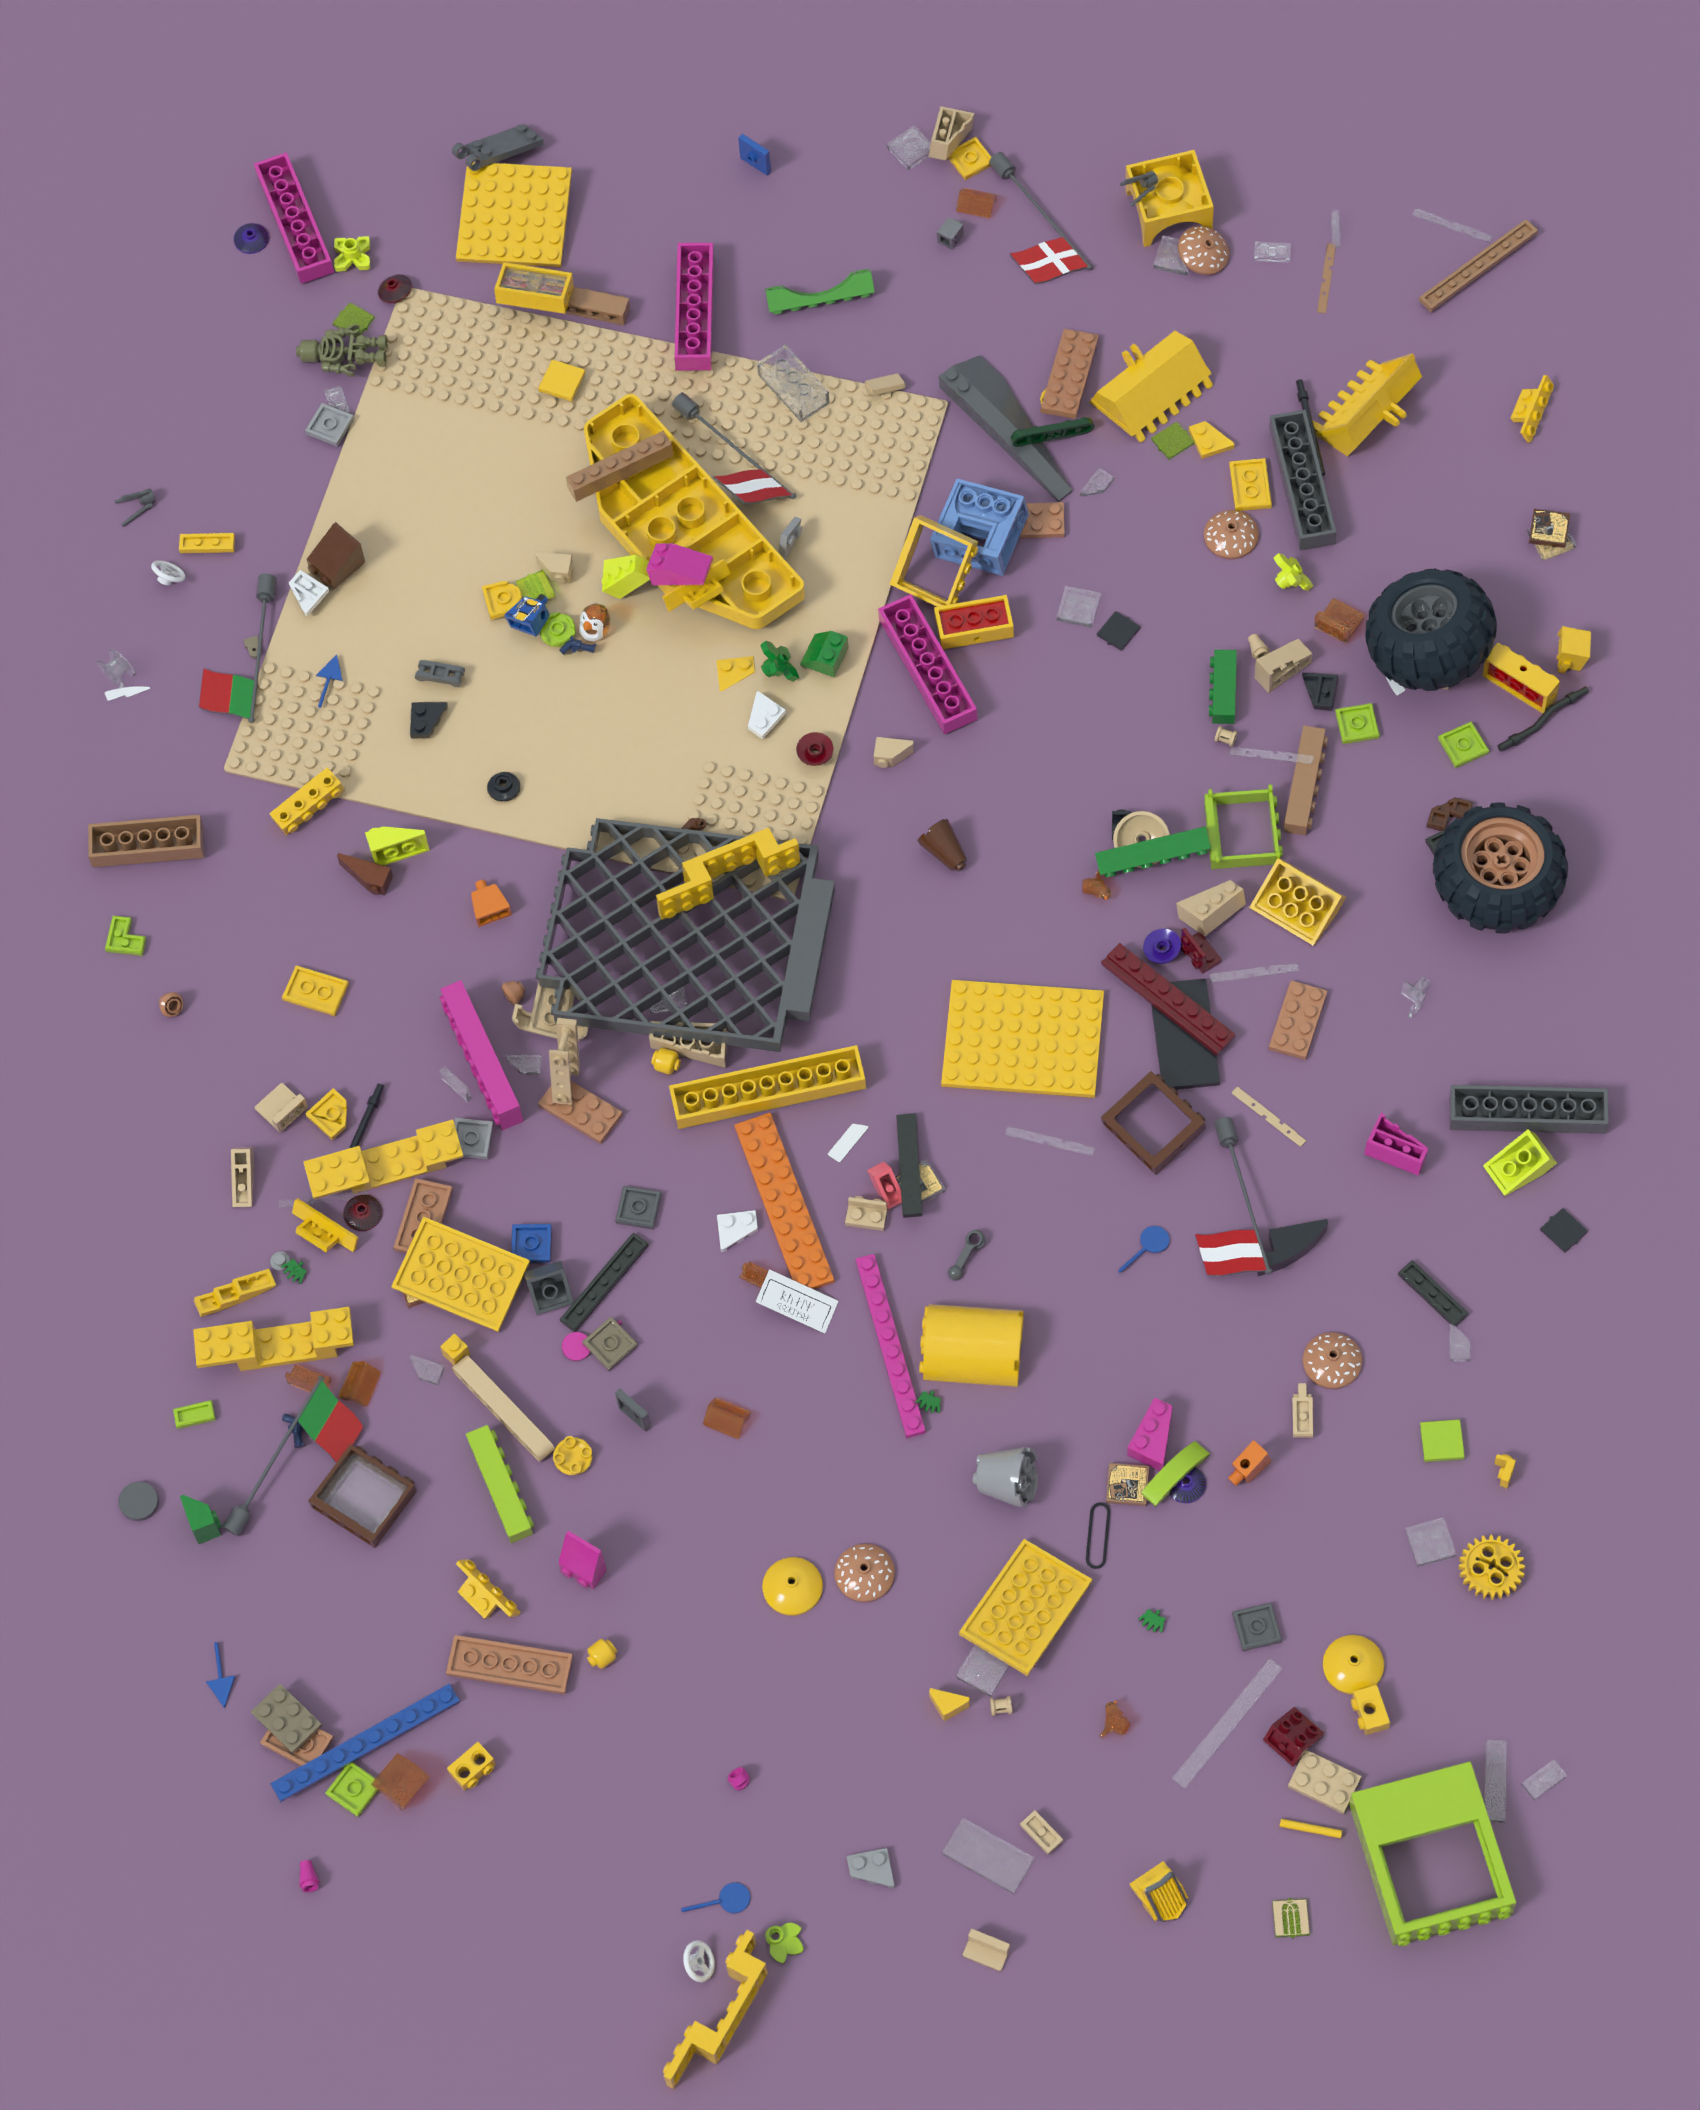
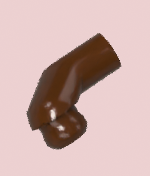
M691 818L681 829L703 830L707 826V822L702 818Z

